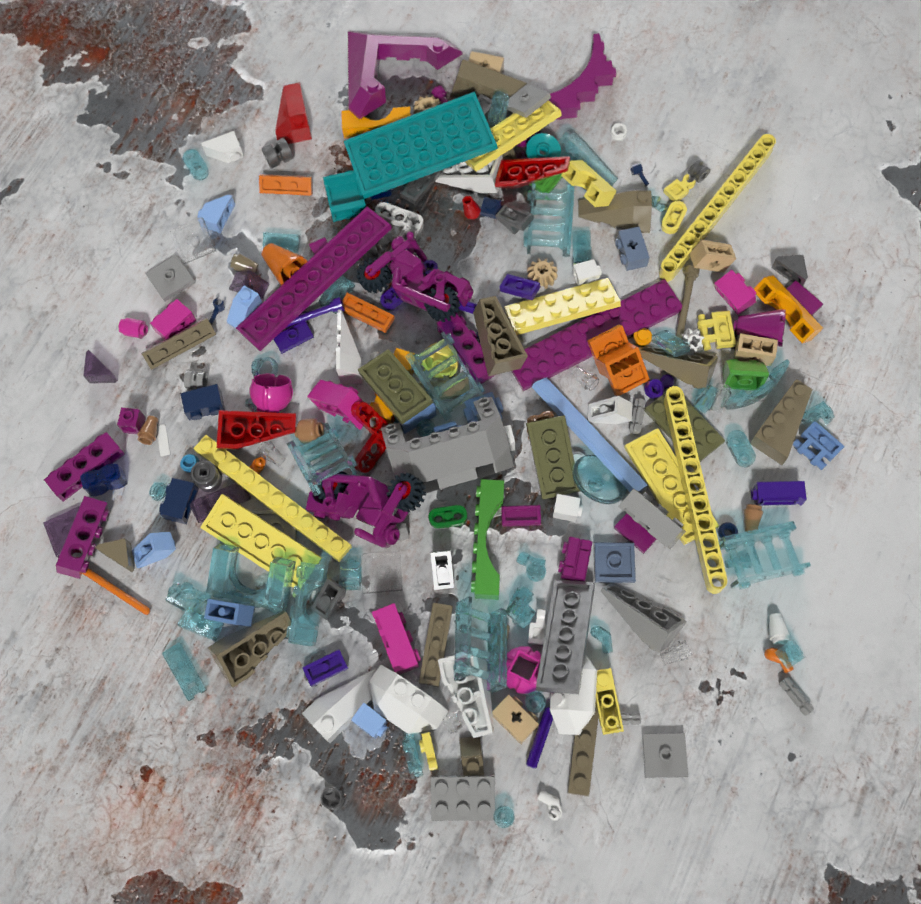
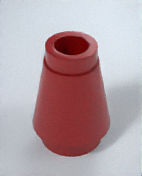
M465 196L462 200L464 216L470 220L477 219L481 212L480 206L471 196Z

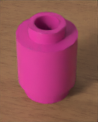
M125 318L119 322V332L123 333L124 336L142 339L148 333V326L143 320Z

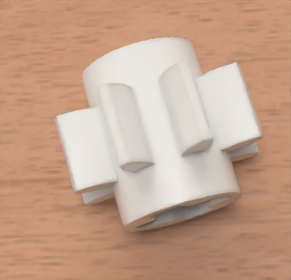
M688 328L686 334H681L683 341L680 344L686 345V351L692 348L693 351L697 352L699 346L703 347L701 343L704 336L698 335L700 333L699 330L696 329L692 332Z

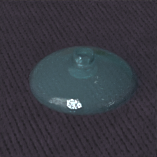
M596 455L582 456L573 466L572 475L578 489L589 499L602 504H614L625 496L626 487Z

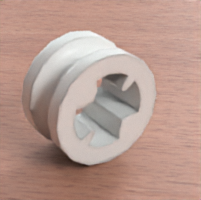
M621 123L613 125L611 137L618 141L623 140L626 137L627 127Z

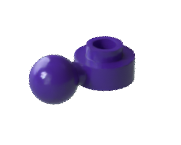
M665 374L660 380H649L644 386L645 394L651 399L661 397L664 389L674 386L675 379L672 375Z

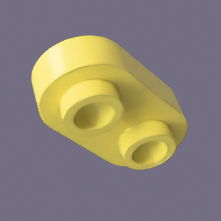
M675 201L670 204L661 223V229L666 234H674L678 231L687 212V207L683 202Z

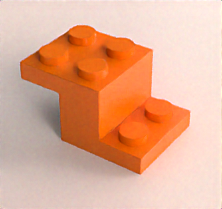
M619 324L587 340L599 374L609 379L615 396H620L650 380L639 348L628 342L622 325Z

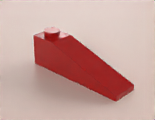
M300 82L284 85L275 132L277 140L284 138L287 144L312 139Z
M570 156L501 160L495 187L519 188L567 172L571 160Z
M219 410L216 448L239 449L293 434L296 430V413Z

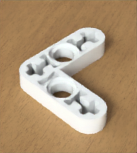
M385 202L379 203L376 206V214L388 223L403 228L399 236L404 237L411 231L417 241L424 227L421 215ZM398 214L404 215V218L402 220H396L395 216Z

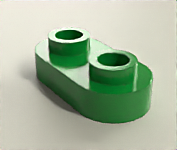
M454 505L431 510L428 519L432 527L441 529L461 526L467 521L468 516L463 506ZM460 514L461 518L455 519L454 516ZM441 517L442 520L440 522H436L435 518Z

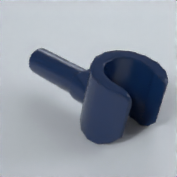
M639 163L632 165L630 169L631 174H638L645 186H648L649 182L643 174L642 165Z
M218 298L213 300L214 310L209 320L210 324H213L219 312L225 310L224 301L218 305Z

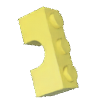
M583 160L570 161L568 171L561 175L570 185L586 189L584 197L595 207L609 206L617 192Z

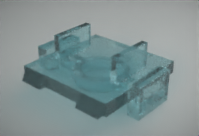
M176 582L169 588L168 597H166L165 601L191 616L196 612L201 615L206 610L207 601L211 599V595L201 592L188 582H184L181 586L179 582Z

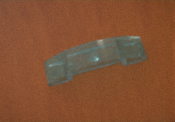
M786 359L773 368L768 376L771 380L749 395L744 390H741L728 399L725 408L727 410L738 409L763 399L778 385L790 361Z

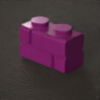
M569 537L568 542H564L562 553L565 554L564 561L560 560L558 572L562 573L561 579L585 582L592 541Z

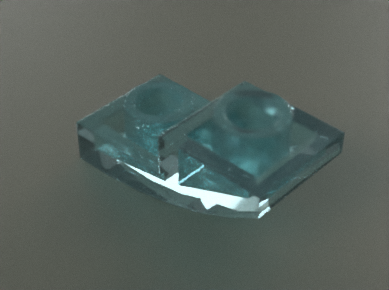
M590 230L572 231L573 264L591 260Z

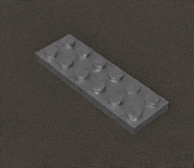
M554 580L536 684L537 691L579 695L595 589L594 582Z

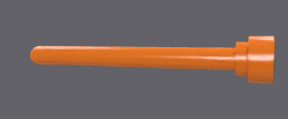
M88 568L86 573H82L145 615L150 613L149 607Z

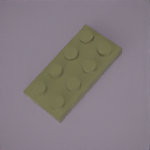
M389 349L358 369L361 377L401 424L433 404L431 397Z
M665 392L661 397L645 408V412L672 440L664 406ZM669 396L672 400H677L676 396ZM685 399L699 461L701 462L724 444L725 440ZM673 413L677 418L682 417L679 413ZM677 431L679 435H686L684 431ZM686 448L681 449L685 454L690 453Z
M565 415L526 423L541 498L548 499L557 497V494L566 495L580 492Z

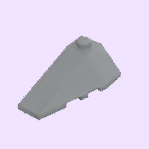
M610 583L601 589L602 594L638 637L652 650L659 653L671 644L687 622L670 609L663 607L661 610L651 605L653 601L638 599L633 592L614 583Z

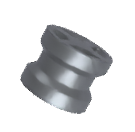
M698 160L690 167L688 174L694 176L695 180L700 183L709 175L711 170L709 167H705L701 160Z

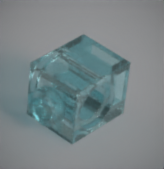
M353 559L340 562L339 585L345 588V590H361L362 566L360 562Z

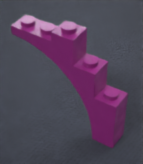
M600 33L593 34L592 56L582 74L568 86L550 93L551 98L548 101L558 107L562 113V116L556 120L577 118L578 110L581 109L580 103L595 101L598 87L613 84V78H616V68L612 66V60L607 61L606 54H603L604 40H601Z

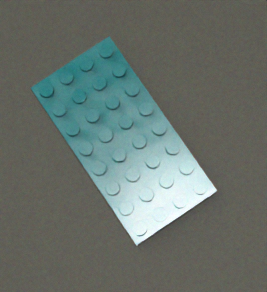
M475 92L344 141L364 199L498 149Z

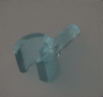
M527 552L520 553L516 560L517 563L526 566L528 561L543 565L546 560L532 557Z

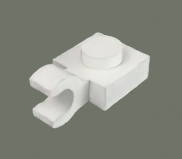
M538 609L536 623L530 622L528 644L543 645L547 624H544L546 610Z

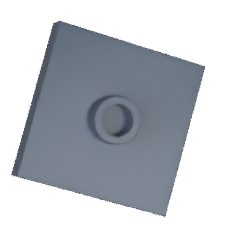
M594 542L595 583L636 582L634 543Z

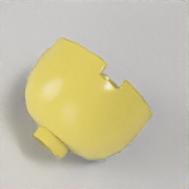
M432 343L423 353L421 366L423 365L424 371L432 377L443 379V376L448 375L452 377L458 369V353L448 343Z

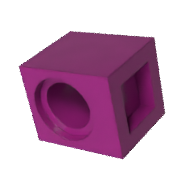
M121 407L117 426L123 433L137 434L145 423L146 417L140 409Z

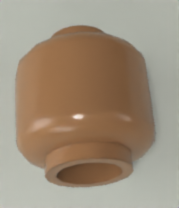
M315 418L302 419L298 422L294 434L303 444L317 443L324 436V427Z

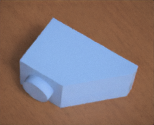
M228 194L204 204L197 216L201 227L221 234L235 207L232 195Z
M243 286L232 301L226 322L235 328L262 304L259 294Z
M171 532L149 533L132 550L136 567L142 568L167 558L176 550L175 541L172 538Z
M365 703L361 705L351 719L356 726L375 740L378 736L381 738L388 728L386 726L387 720Z

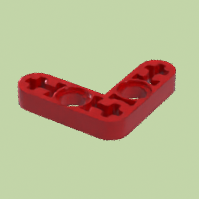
M357 401L351 407V414L372 435L354 459L353 465L355 470L367 473L373 468L386 449L382 431L379 429L386 427L388 423L368 403ZM362 407L361 410L367 415L360 414L359 408ZM375 417L376 424L371 427L370 419ZM376 443L377 451L372 454L371 447Z

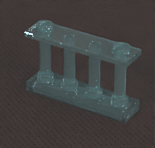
M532 183V190H528L527 201H531L530 213L532 215L562 216V218H565V223L560 225L533 223L532 221L529 224L528 236H524V247H527V254H531V246L560 247L563 250V257H570L575 186L568 185L567 192H563V194L535 192L536 183ZM535 199L563 201V203H566V208H535L534 201ZM532 230L561 232V234H564V239H533Z
M442 332L441 335L444 339L420 354L410 352L405 357L441 415L447 421L452 417L450 414L453 411L452 409L476 394L483 398L484 395L482 393L485 390L480 382L476 383L454 349L452 344L455 341L450 333L445 334V332ZM448 345L454 355L432 369L424 371L420 366L423 363L422 361ZM458 361L464 371L439 387H434L430 382L433 379L432 377ZM469 378L474 386L473 388L449 403L442 401L440 398L443 395L442 393L464 379Z
M328 423L324 424L328 433L303 446H296L294 440L286 443L314 496L322 493L318 486L322 484V481L347 468L351 470L353 475H357L354 468L357 466L356 461L352 455H347L338 440L340 437L335 427L331 429ZM329 440L333 441L332 443L306 456V452L328 442ZM338 449V452L313 465L310 464V462ZM342 458L344 459L343 462L331 467L330 469L318 475L316 474L318 470Z
M794 521L725 536L718 540L720 550L725 549L729 553L738 577L736 581L730 584L731 589L739 587L742 590L751 587L753 583L791 574L794 577L805 574L804 570L809 568L811 564L810 562L800 564L790 540V533L796 529ZM779 537V539H782L792 565L791 567H781L772 543L773 538ZM761 541L762 544L764 543L774 571L764 573L754 547L755 542ZM743 545L747 549L756 575L746 577L736 551L737 546Z
M468 596L457 602L455 608L454 680L459 681L469 675L487 680V691L494 693L507 687V610L500 608L490 614L472 608V597ZM472 617L487 622L488 633L471 627ZM471 636L487 641L488 652L472 647ZM471 655L487 660V671L470 666Z

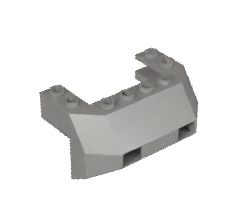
M483 397L473 402L478 413L476 414L477 422L473 421L467 425L452 427L446 431L434 432L428 436L413 438L407 442L404 440L400 423L388 424L386 427H382L381 430L394 477L396 475L400 476V473H410L424 482L423 485L426 486V489L423 491L429 493L514 467L501 416L493 398Z

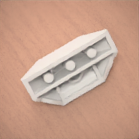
M586 653L579 695L551 692L550 711L557 730L561 735H580L582 729L595 713L597 669Z
M383 665L379 666L369 681L374 711L407 734L437 729L448 713V710L431 696Z

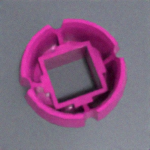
M274 374L254 376L249 387V394L253 404L257 407V411L280 413L289 404L293 396L291 379L280 374L278 377H275Z
M528 646L511 649L505 655L506 660L501 663L500 672L504 684L510 690L516 689V693L529 694L536 691L541 653L539 651H532L531 647ZM519 656L537 665L529 681L511 672Z

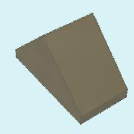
M125 538L98 544L95 547L102 554L130 572L135 570L131 543Z

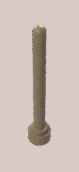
M694 265L685 267L684 276L687 281L674 341L676 348L681 347L680 342L683 339L681 334H684L693 283L699 277L700 269L694 268Z

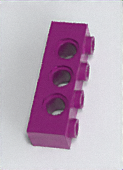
M455 312L456 320L454 322L445 319V322L440 320L437 322V331L446 343L455 348L459 361L479 386L495 375L488 377L481 344L476 340V334L472 329L469 330L467 328L464 318L458 316ZM456 332H461V333H462L461 335H458V336H457V335H454V333H456ZM465 346H471L472 348H471V349H465L464 347H465ZM475 360H482L483 362L478 364V363H475L474 361H475Z
M105 432L97 436L90 445L83 447L73 458L67 459L60 468L50 472L44 481L54 494L64 502L124 456L125 453L112 437ZM102 451L101 455L96 456L98 452ZM84 463H87L84 468H81ZM68 475H71L68 480H65Z
M84 496L57 560L56 573L80 579L82 573L87 572L89 567L88 558L90 555H94L96 544L94 543L96 538L100 539L103 532L102 523L108 520L110 514L107 502ZM91 518L96 520L93 523L87 522ZM83 535H86V536L89 537V538L86 539V540H81V539H80V537L83 536ZM74 553H81V554H82V556L77 557V558H76V557H73L72 555H73Z

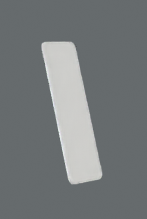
M158 425L157 439L160 456L170 455L166 425Z

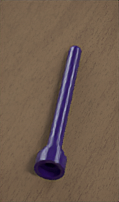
M337 297L329 305L299 315L287 327L331 311L337 313L338 310L345 311L342 299Z

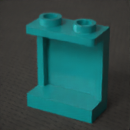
M354 170L323 177L333 222L354 218L366 208Z

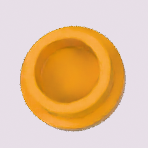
M643 328L634 333L633 339L637 345L645 346L651 342L652 333L648 329Z

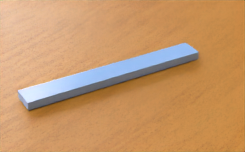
M543 378L532 385L537 394L558 416L565 415L567 426L629 492L633 488L638 492L646 489L648 484L548 378Z

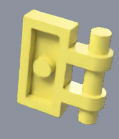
M730 311L711 312V319L707 320L705 314L698 315L697 326L701 335L704 336L701 344H703L705 351L711 349L710 343L715 342L716 349L736 346ZM712 327L713 334L709 335L707 328Z

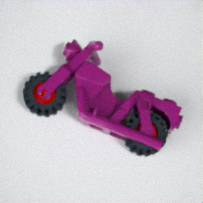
M411 231L407 233L406 241L402 236H398L392 241V252H385L379 258L374 257V261L372 258H369V262L365 260L363 261L364 265H359L361 270L357 269L358 275L356 276L365 291L377 293V290L382 292V288L386 289L388 287L386 284H390V279H392V287L402 301L427 311L431 318L438 322L439 320L445 322V319L454 322L456 320L455 312H459V300L462 306L465 307L474 293L467 279L463 277L458 278L448 271L443 272L434 269L424 277L423 273L426 271V268L422 262L427 261V256L420 248Z
M330 467L328 471L324 470L322 471L323 473L316 472L314 474V479L318 486H315L317 492H309L305 510L313 513L315 518L325 519V516H327L329 519L340 521L341 518H353L359 510L356 519L375 528L372 534L361 528H356L354 534L377 546L389 548L391 545L396 544L400 538V532L396 526L397 523L404 521L410 510L415 511V506L419 508L421 506L419 504L420 501L424 502L425 499L422 496H426V492L423 491L426 489V486L423 485L424 482L410 473H400V476L396 475V480L390 481L392 486H387L370 476L348 475L338 468ZM395 508H398L396 514L393 515Z

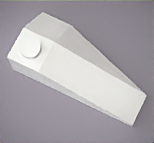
M503 155L477 172L465 162L448 167L435 182L479 193H497L499 188L495 187V181Z
M338 310L336 370L342 385L363 383V378L359 374L358 369L363 366L343 312Z
M471 650L439 659L438 663L442 681L448 687L454 703L459 707L462 718L473 738L494 733L489 671L484 651Z
M376 669L317 698L302 713L329 743L352 722L351 719L363 703L369 705L372 702L369 681L377 671Z

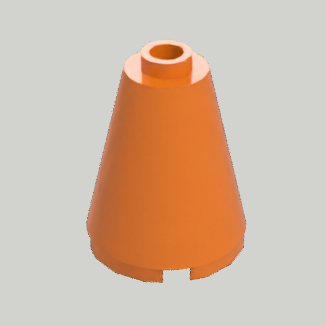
M273 243L266 245L262 250L263 259L281 286L308 262L303 256Z

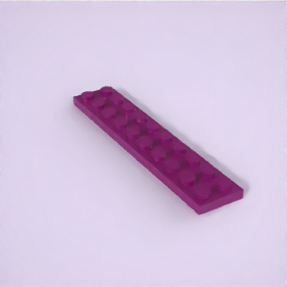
M366 207L236 327L238 332L257 350L261 351L392 229L391 225L369 207Z
M664 279L622 300L621 307L596 313L524 349L528 355L521 369L511 372L521 389L525 391L531 388L535 382L543 378L549 379L593 357L587 340L619 324L623 326L628 339L634 336L635 332L643 328L648 329L680 313L682 304Z

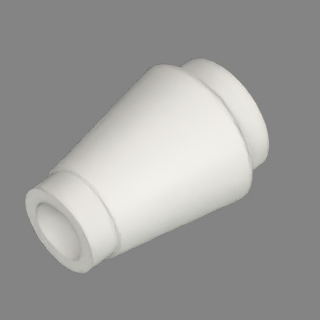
M771 614L769 616L770 640L773 642V645L789 643L790 634L781 614Z

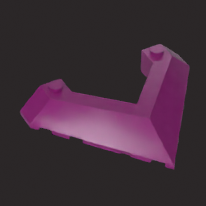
M348 31L349 111L361 119L386 103L385 87L377 81L379 60H386V57H395L396 60L410 61V58H420V61H427L439 70L461 56L463 52L452 43L439 37L388 36Z

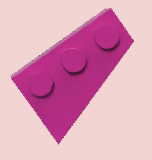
M320 379L307 396L311 402L320 410L334 417L337 414L344 417L342 420L345 423L351 421L359 430L363 427L351 414V407L355 402H364L358 396V391L351 386L348 388L341 383L335 384L330 380L327 382ZM360 407V414L367 415L361 410L362 407Z
M395 603L371 612L394 672L401 675L418 668L417 662L421 660L417 649L412 650L410 643L413 642V638L409 630L405 631L403 624L406 623L402 612L398 613Z

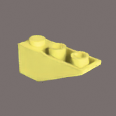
M611 668L597 670L595 706L603 735L624 732Z

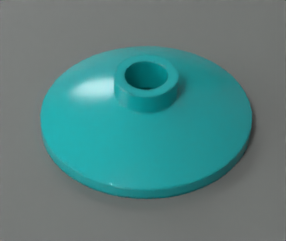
M539 133L528 141L526 154L529 159L560 157L561 147L557 139L552 135ZM539 151H544L545 155L540 154Z

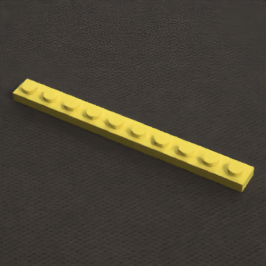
M205 435L193 448L196 453L213 463L218 470L338 562L352 548L351 544L226 449L216 448L217 442L209 436Z

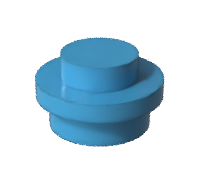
M193 454L185 455L181 459L180 466L184 472L191 473L192 467L195 463L199 462V459Z

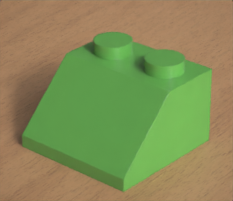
M738 359L726 360L723 366V389L761 391L769 376L765 363L756 360L748 362L739 361Z

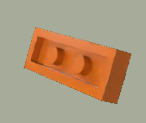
M260 174L259 193L311 196L313 194L312 177Z
M349 293L342 300L345 311L342 312L384 333L388 331L395 319L394 315Z

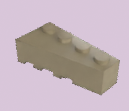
M462 59L451 96L462 97L475 92L477 98L482 94L495 101V105L503 106L502 103L527 83Z
M492 296L480 299L473 314L488 377L521 369L528 355L497 297Z
M796 379L755 434L750 445L780 465H783L789 456L813 389Z

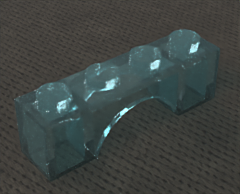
M301 562V566L297 567L296 577L299 579L298 585H295L293 590L295 603L290 609L292 622L291 626H288L286 637L289 638L288 643L311 647L316 646L319 625L314 623L308 616L306 604L310 594L315 589L324 585L328 573L327 565Z

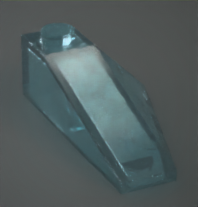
M573 129L566 131L558 141L561 147L560 157L570 156V161L583 160L611 186L615 184L618 180L617 176Z

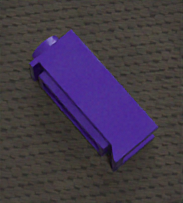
M805 481L757 482L753 489H751V500H754L755 505L760 504V506L796 504L802 506L807 500Z

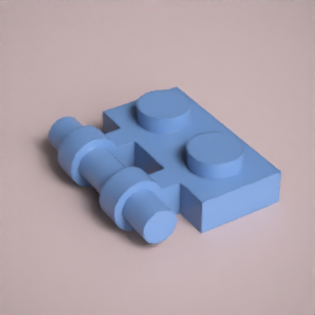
M816 421L801 434V437L806 440L804 443L798 439L793 442V446L798 449L797 452L800 455H805L813 466H817L821 470L827 465L821 460L823 457L831 461L845 447ZM810 445L819 452L817 455L808 449Z

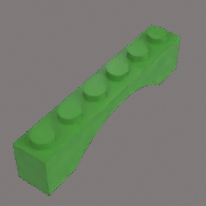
M481 479V486H477L476 497H480V504H476L475 516H479V523H475L474 535H478V541L473 544V554H477V559L472 562V573H476L475 580L471 581V592L475 593V599L499 600L500 575L494 569L489 559L486 537L491 520L501 506H503L504 480Z

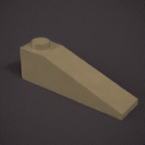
M633 190L616 193L610 205L602 207L593 206L587 199L578 200L579 218L596 223L610 224V227L630 229L640 227L641 233H650L652 213L651 191Z
M639 347L643 359L697 389H703L709 385L718 361V356L700 352L687 355L683 353V350L666 352L667 350L664 348Z
M284 610L252 624L251 627H245L223 637L209 646L208 649L229 684L235 687L255 672V667L261 661H265L268 657L267 654L272 648L278 646L294 627L287 612Z

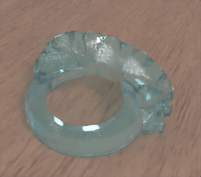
M271 357L255 359L251 365L253 377L261 374V366L266 361L272 363L270 374L276 376L278 372L276 360Z

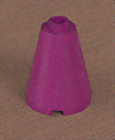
M786 309L739 316L738 320H734V331H737V335L746 334L778 340L777 346L782 347Z

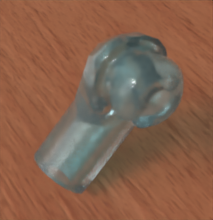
M593 626L590 633L602 643L603 653L613 652L610 632L601 626Z

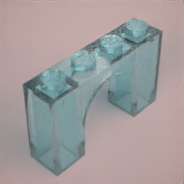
M219 543L213 548L206 593L212 594L215 598L231 599L234 603H247L250 606H255L254 608H267L274 613L283 612L287 608L296 561L276 557L270 563L266 587L254 590L244 586L237 577L236 563L239 547Z

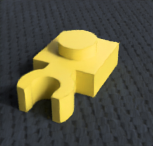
M686 174L681 182L676 179L664 188L663 193L673 202L680 201L688 195L689 189L695 186L696 181L687 182L690 175Z
M430 732L421 734L422 740H419L421 753H426L429 770H438Z

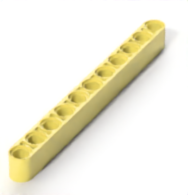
M764 134L760 137L665 257L659 270V277L662 280L671 281L675 278L689 260L691 251L701 239L704 240L769 158L776 143L773 135Z
M672 386L667 389L664 397L665 411L705 586L710 593L718 594L727 585L726 571L684 393L680 387ZM669 396H676L677 400H672ZM673 413H679L682 417L677 418ZM677 431H684L686 435H679ZM686 448L690 453L685 454L681 449ZM685 467H692L694 472L687 471ZM690 485H696L699 490H692ZM694 504H701L703 509H697ZM698 522H705L708 528H701ZM703 541H709L712 547H705ZM707 560L715 561L716 567L709 566ZM712 579L719 580L721 586H714L712 583Z

